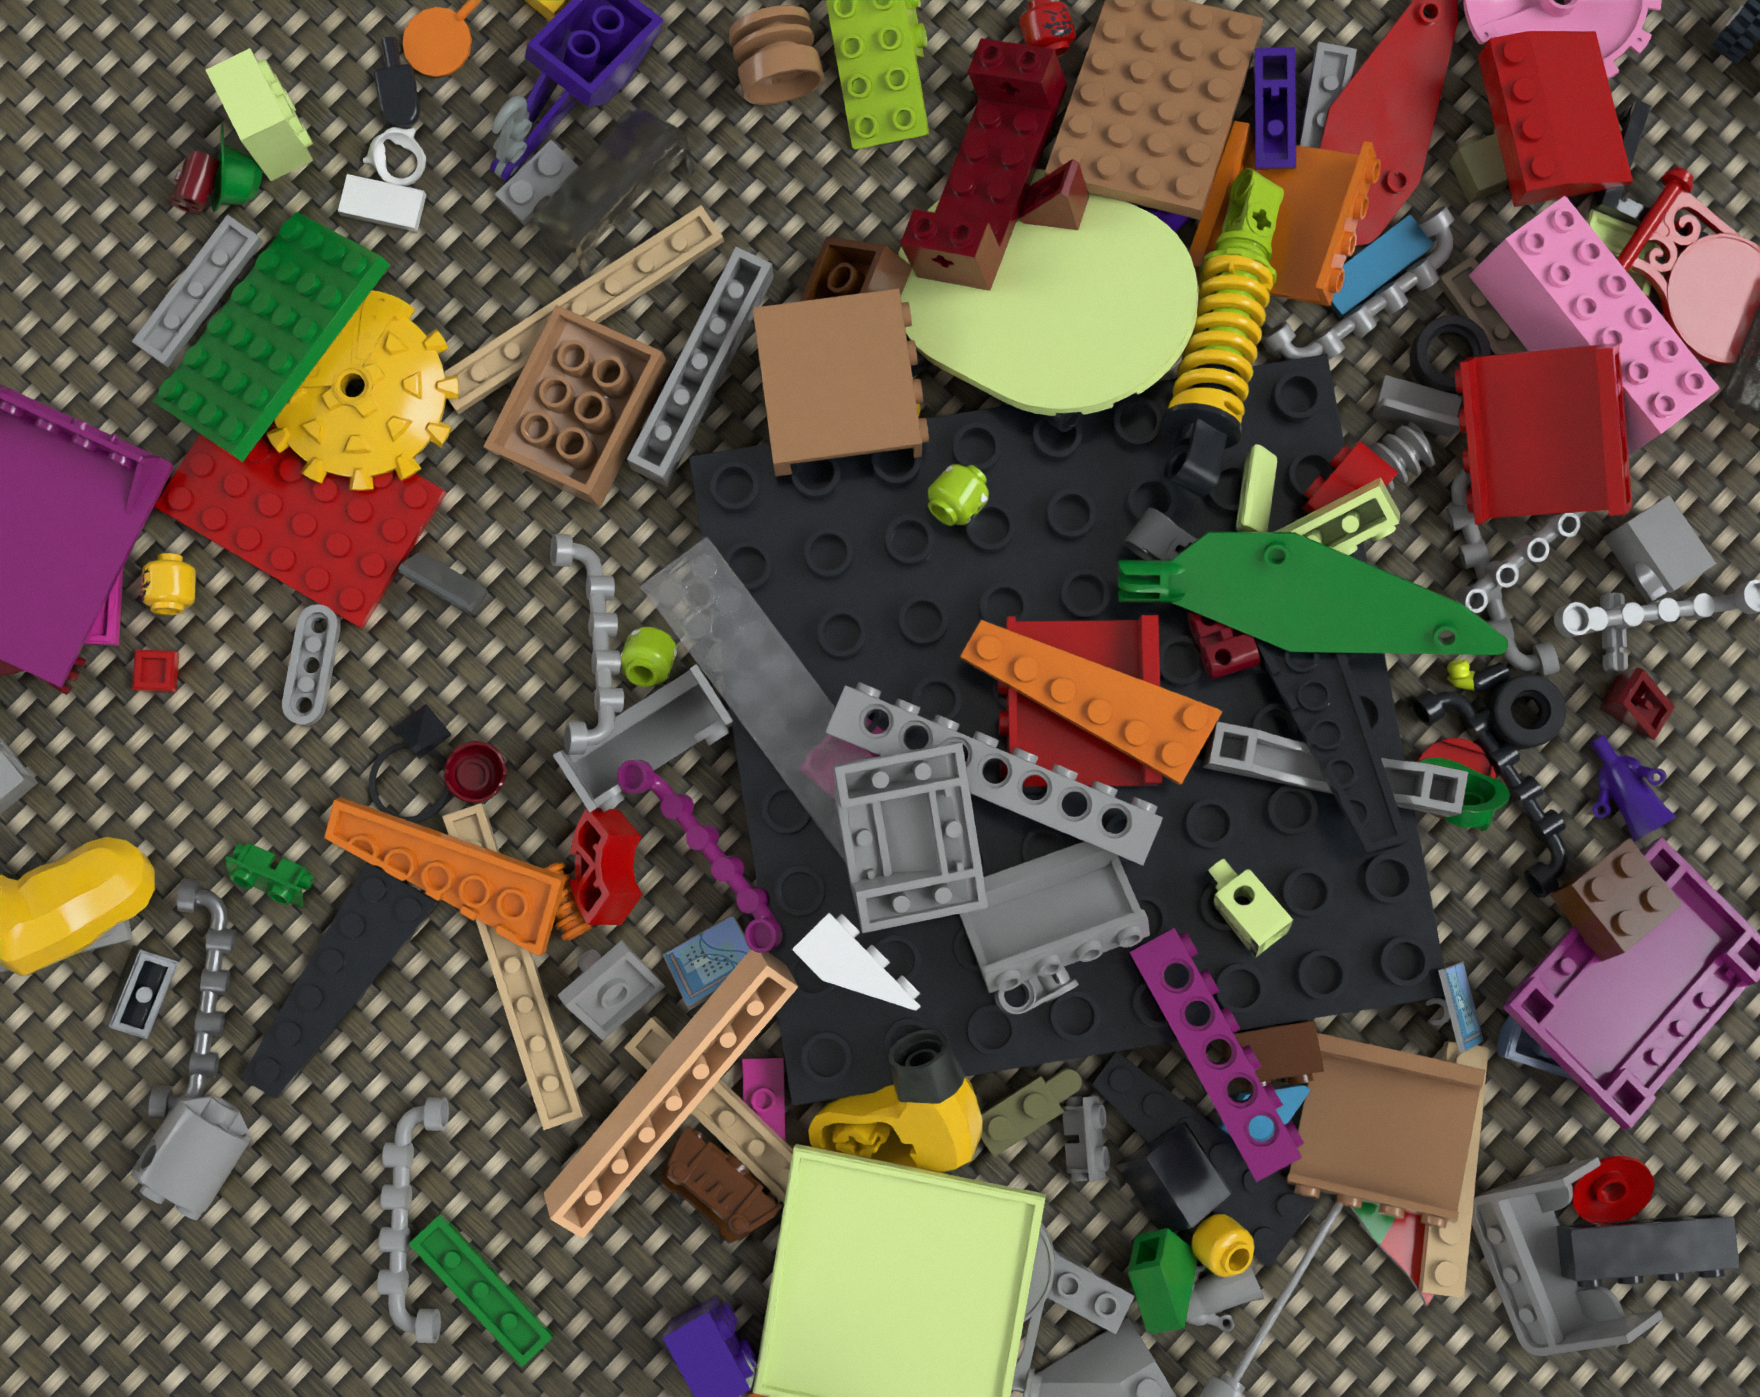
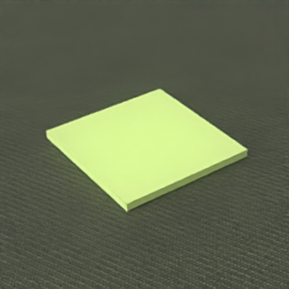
M796 1144L793 1148L752 1393L769 1397H1011L1046 1194Z

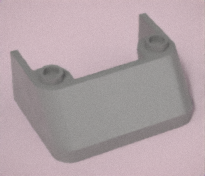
M696 664L683 675L616 716L614 728L610 736L598 745L587 746L584 755H567L564 749L553 756L588 811L591 812L600 806L602 811L605 812L624 800L621 794L623 789L617 781V772L625 761L644 760L651 765L654 771L703 739H705L708 745L719 740L729 733L725 725L733 722V720Z
M1598 1157L1548 1167L1488 1190L1474 1198L1471 1224L1517 1339L1527 1352L1535 1356L1629 1344L1663 1319L1660 1310L1625 1315L1618 1298L1607 1288L1601 1286L1578 1287L1577 1281L1561 1276L1557 1235L1559 1223L1554 1211L1570 1204L1573 1199L1572 1183L1600 1166L1601 1163Z

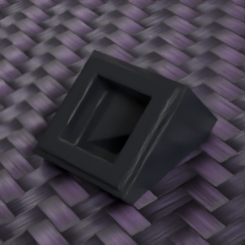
M427 704L394 728L419 760L451 736V733Z

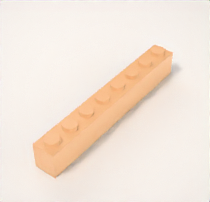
M750 950L545 1190L544 1197L552 1221L582 1239L589 1233L796 991L798 985L785 963L769 952L758 953Z

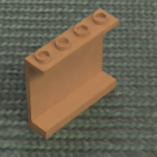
M899 288L753 308L775 476L792 474L790 464L898 449L912 448L914 458L922 457V443L929 442L926 417L918 418L916 404L923 403L922 386L920 379L912 378L911 365H918L915 340L907 341L905 327L912 326L909 302L901 303Z
M1317 1033L1324 1071L1312 1073L1314 1081L1308 1082L1307 1088L1311 1091L1304 1099L1298 1133L1305 1144L1298 1147L1302 1158L1291 1163L1287 1184L1295 1186L1294 1193L1306 1197L1319 1199L1320 1192L1336 1195V1203L1361 1209L1362 1202L1378 1205V1213L1391 1217L1404 1218L1405 1212L1421 1215L1420 1223L1446 1229L1447 1222L1456 1223L1458 1221L1459 1212L1457 1211L1478 1098L1483 1086L1485 1070Z

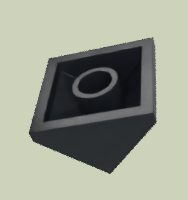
M1186 1122L1116 1163L1122 1176L1158 1230L1169 1228L1172 1232L1193 1228L1232 1193Z

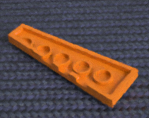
M983 620L980 621L960 655L961 660L1178 785H1181L1223 712L1210 705Z
M342 797L334 800L324 837L326 840L372 865L381 867L386 873L401 881L407 880L425 890V894L437 901L442 899L460 909V913L471 920L478 919L496 929L495 933L538 956L546 952L566 876Z

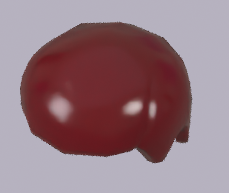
M470 741L455 748L448 756L443 772V778L450 793L463 802L476 804L492 799L497 795L507 777V767L502 753L491 744L480 741Z

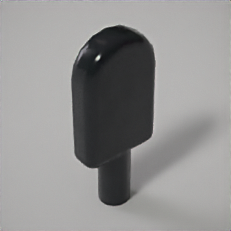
M385 37L381 39L385 68L374 71L380 113L384 122L390 128L410 129L418 122L420 117V103L414 69L410 64L401 65L397 39L395 37Z

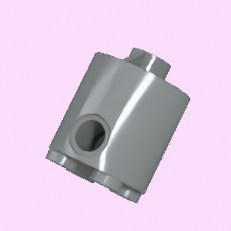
M215 1095L199 1098L179 1096L133 1167L131 1177L143 1185L140 1192L148 1199L162 1204L167 1199L177 1205L176 1209L190 1219L198 1220L201 1214L206 1212L252 1140L240 1111L231 1103Z

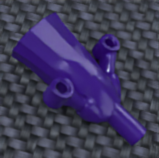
M1604 735L1590 743L1603 763L1598 776L1600 791L1596 804L1592 809L1595 817L1603 818L1611 813L1612 807L1609 804V800L1612 796L1630 830L1633 842L1677 817L1664 805L1643 779V777L1647 778L1648 782L1655 786L1661 784L1667 778L1666 772L1663 769L1643 766L1633 757L1617 756ZM1655 773L1660 775L1659 781L1654 779ZM1600 806L1605 808L1604 813L1599 811Z

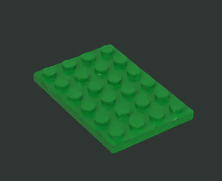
M295 211L292 217L283 223L279 234L267 250L258 256L255 266L249 274L233 289L231 297L224 307L211 318L207 329L196 344L186 351L183 361L171 377L161 384L159 392L152 402L243 462L390 267V264L379 254Z

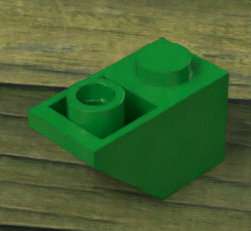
M1169 1228L1135 1235L1128 1274L1146 1331L1151 1335L1185 1328L1198 1259L1193 1254L1192 1247Z

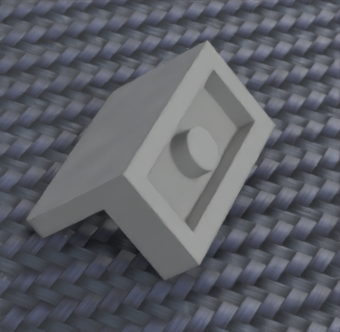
M1385 375L1381 381L1372 416L1406 426L1409 425V422H1413L1423 431L1449 438L1460 427L1457 415L1462 396Z

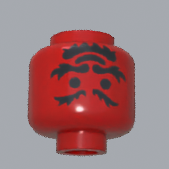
M1032 0L1027 4L1029 10L1024 12L1019 19L1025 44L1055 49L1057 57L1070 50L1069 44L1075 39V30L1066 4L1051 0Z

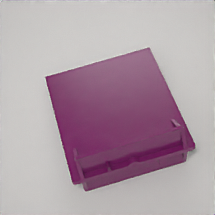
M0 384V659L62 688L174 466L167 460L119 439L115 433L110 435L90 426L85 421L66 415Z

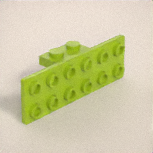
M826 0L852 148L858 150L927 136L929 134V127L917 59L924 58L923 48L927 47L928 44L924 24H918L916 8L920 7L921 1Z

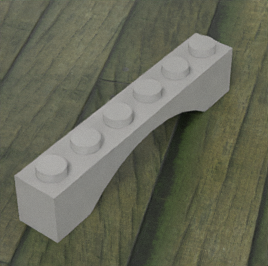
M1218 721L1208 737L1203 768L1332 793L1306 743L1261 730ZM1381 758L1397 807L1446 817L1461 814L1468 777L1467 771L1427 763Z

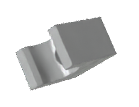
M1670 495L1602 537L1647 604L1653 602L1666 592L1671 593L1717 564Z

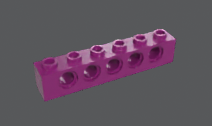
M1173 928L1131 951L1130 954L1256 1182L1302 1158L1298 1147L1305 1143L1292 1121L1285 1125L1282 1122L1276 1109L1283 1106L1271 1082L1262 1086L1255 1073L1262 1066L1250 1045L1241 1048L1233 1034L1240 1030V1027L1229 1007L1222 1010L1218 1007L1212 995L1219 992V989L1208 969L1202 972L1198 971L1192 957L1199 953L1187 932L1178 935L1176 929ZM1181 963L1188 969L1189 980L1183 987L1174 988L1165 981L1164 972L1170 964ZM1193 1001H1202L1210 1008V1017L1202 1025H1193L1186 1019L1185 1009ZM1223 1039L1230 1044L1231 1055L1226 1061L1216 1063L1207 1057L1206 1048L1212 1040ZM1237 1077L1246 1078L1252 1084L1251 1095L1242 1101L1232 1099L1227 1092L1229 1082ZM1266 1116L1272 1120L1273 1131L1268 1137L1258 1139L1250 1134L1249 1123L1254 1117Z

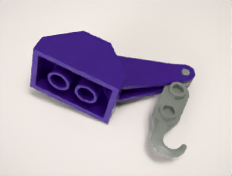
M571 0L527 44L524 58L542 72L527 100L520 95H515L503 105L493 122L492 132L497 134L501 130V133L493 146V149L497 152L490 165V170L503 181L508 182L579 101L587 107L606 104L630 80L660 34L664 20L639 0ZM557 85L562 86L565 89L563 94L527 139L523 141Z

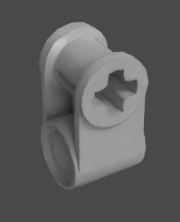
M1062 967L1059 972L1053 974V977L1052 975H1039L1022 981L1020 985L1024 988L1026 997L1024 1003L1019 1007H1012L1006 1002L1004 997L1005 991H995L994 999L996 1005L1007 1014H1021L1043 1002L1046 1003L1061 996L1079 984L1076 979H1071L1065 967Z

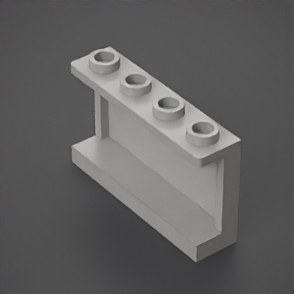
M1085 841L984 877L988 908L959 914L989 993L997 990H1012L1018 987L1022 981L1039 975H1053L1064 966L1078 961L1089 962L1095 960L1103 952L1119 946H1134L1142 941L1144 937L1150 936L1148 917L1145 910H1141L1118 855Z

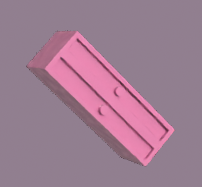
M1563 196L1508 236L1468 275L1528 351L1620 342L1629 456L1661 435L1720 389L1566 196Z

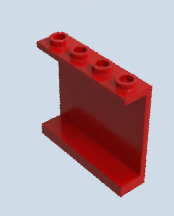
M1620 342L1468 357L1460 362V368L1456 369L1455 384L1457 392L1463 393L1464 409H1461L1459 412V426L1461 433H1466L1468 449L1463 451V468L1466 474H1470L1472 489L1467 491L1466 502L1469 514H1474L1475 525L1484 524L1490 518L1608 510L1609 516L1626 515L1633 506Z
M1141 615L1138 620L1016 621V616H1008L1006 618L1004 629L1160 687L1158 615ZM998 681V693L1006 694V711H999V736H1007V753L1012 754L1015 747L1038 756L1036 765L1052 771L1054 764L1078 773L1075 781L1089 787L1092 786L1094 780L1108 786H1158L1162 783L1161 774ZM999 760L1000 778H1005L1008 774V768L1003 761ZM1031 776L1023 784V787H1048L1046 781L1040 776Z

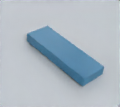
M1408 215L1344 264L1345 275L1342 289L1339 293H1334L1330 305L1339 318H1342L1433 248L1435 244L1429 237L1425 236L1411 215Z

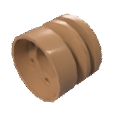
M777 5L759 9L741 17L729 28L728 37L730 45L733 46V57L735 61L741 64L738 68V77L743 97L749 103L771 105L795 100L816 90L823 83L824 73L819 53L814 47H811L814 43V34L810 29L809 14L804 8L794 5Z

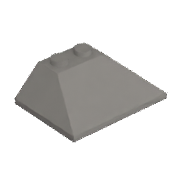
M961 741L833 766L835 802L847 873L863 933L988 908Z
M1129 1317L1123 1319L1116 1334L1105 1330L1035 1373L1042 1375L1038 1397H1176Z

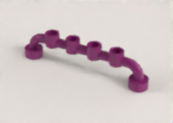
M644 760L625 761L617 772L619 786L628 793H642L650 789L661 801L663 815L668 819H675L686 832L688 846L693 850H700L712 864L711 872L713 877L720 882H726L737 895L738 908L742 912L751 913L754 916L755 920L751 921L745 930V941L748 947L758 953L776 949L782 941L783 933L781 926L768 908L770 901L768 892L762 887L752 888L742 876L744 872L742 860L737 856H726L717 845L719 840L717 829L709 824L701 825L693 816L694 803L690 796L687 794H676L659 775L654 773L653 768L648 762Z

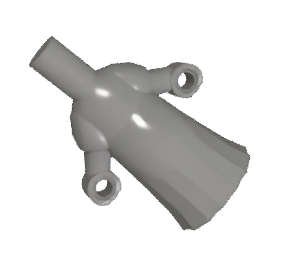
M1203 1264L1196 1266L1186 1322L1196 1326L1209 1324L1220 1328L1224 1332H1230L1235 1326L1230 1314L1221 1313L1218 1316L1214 1313L1247 1302L1264 1299L1250 1265L1244 1272L1232 1277L1223 1278L1210 1273L1199 1279L1200 1272L1204 1271L1206 1267ZM1228 1319L1229 1324L1223 1325V1320Z

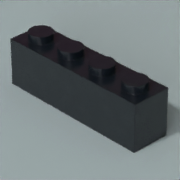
M1714 1213L1557 1226L1561 1276L1577 1281L1578 1287L1603 1286L1602 1279L1617 1278L1619 1284H1639L1644 1282L1643 1276L1658 1275V1280L1677 1281L1684 1279L1685 1272H1698L1699 1277L1715 1278L1725 1276L1724 1269L1740 1268L1735 1219L1732 1216Z

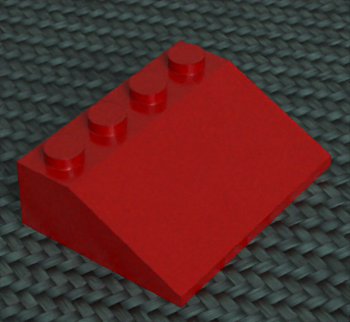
M1525 31L1488 40L1479 54L1478 60L1514 207L1559 199L1563 196L1569 197L1630 185L1633 179L1596 31Z

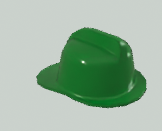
M221 123L220 153L218 156L221 164L213 183L216 185L211 195L213 212H216L220 205H243L248 200L254 199L262 181V169L250 154L224 143V125Z
M1434 757L1418 762L1468 772L1461 814L1451 817L1442 816L1448 823L1454 826L1476 828L1482 831L1487 830L1492 823L1495 810L1508 802L1510 797L1508 787L1497 779L1483 775L1450 759Z

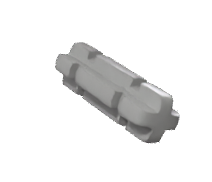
M1606 593L1600 597V608L1603 610H1612L1616 606L1625 604V596L1622 593ZM1607 626L1602 630V649L1606 650V655H1603V668L1605 671L1621 672L1628 668V654L1624 653V648L1627 647L1626 629L1618 630L1613 626Z

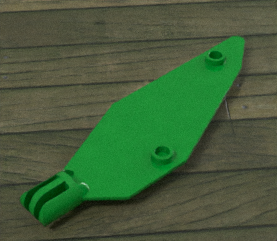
M1207 532L1172 560L1118 561V570L1121 573L1118 576V586L1121 588L1118 592L1119 602H1171L1290 652L1500 655L1508 649L1507 638L1464 604L1295 532ZM1445 630L1453 632L1451 636L1446 638L1439 636Z

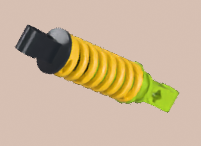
M1251 168L1243 170L1234 180L1229 193L1230 200L1225 221L1222 225V233L1216 240L1215 251L1205 255L1204 262L1200 264L1197 320L1188 344L1181 354L1182 360L1177 369L1178 379L1175 381L1172 390L1173 399L1170 401L1168 410L1163 418V427L1173 438L1169 457L1164 466V477L1199 497H1205L1216 486L1221 473L1220 465L1224 449L1235 446L1241 439V422L1245 412L1243 401L1248 397L1249 387L1247 383L1253 376L1251 364L1257 358L1256 345L1262 337L1260 327L1266 319L1264 308L1267 307L1270 301L1269 292L1277 279L1276 270L1269 262L1272 255L1271 241L1276 228V219L1279 206L1283 200L1284 190Z

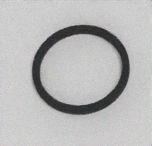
M401 742L384 750L375 760L369 775V791L374 804L380 811L417 823L431 818L440 811L446 803L450 792L444 783V790L437 804L428 812L414 817L396 815L382 804L376 790V776L381 764L389 755L398 750L409 748L405 742ZM433 749L429 753L438 760L444 772L446 761L438 751Z

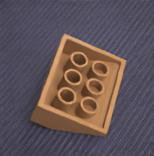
M556 305L483 447L563 491L601 507L672 366L662 351Z

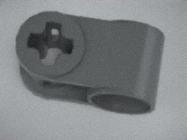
M1148 508L1124 543L1132 552L1144 560H1172L1198 539L1178 527L1163 513L1156 509Z

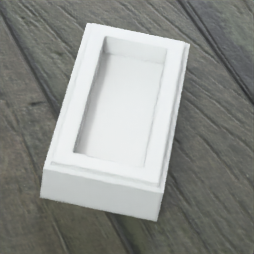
M347 174L338 213L340 216L417 232L426 193L424 190Z

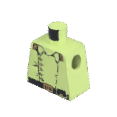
M1225 859L1218 861L1205 873L1206 877L1218 890L1214 896V906L1255 958L1288 933L1293 919L1251 870L1247 869L1238 876ZM1238 896H1244L1249 899L1250 904L1240 905L1234 899Z

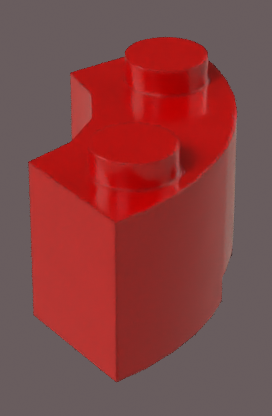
M586 808L573 835L570 854L575 855L576 880H570L577 907L588 925H621L643 895L635 881L633 869L635 850L642 836L619 809H609L603 812L601 808H596L589 812Z

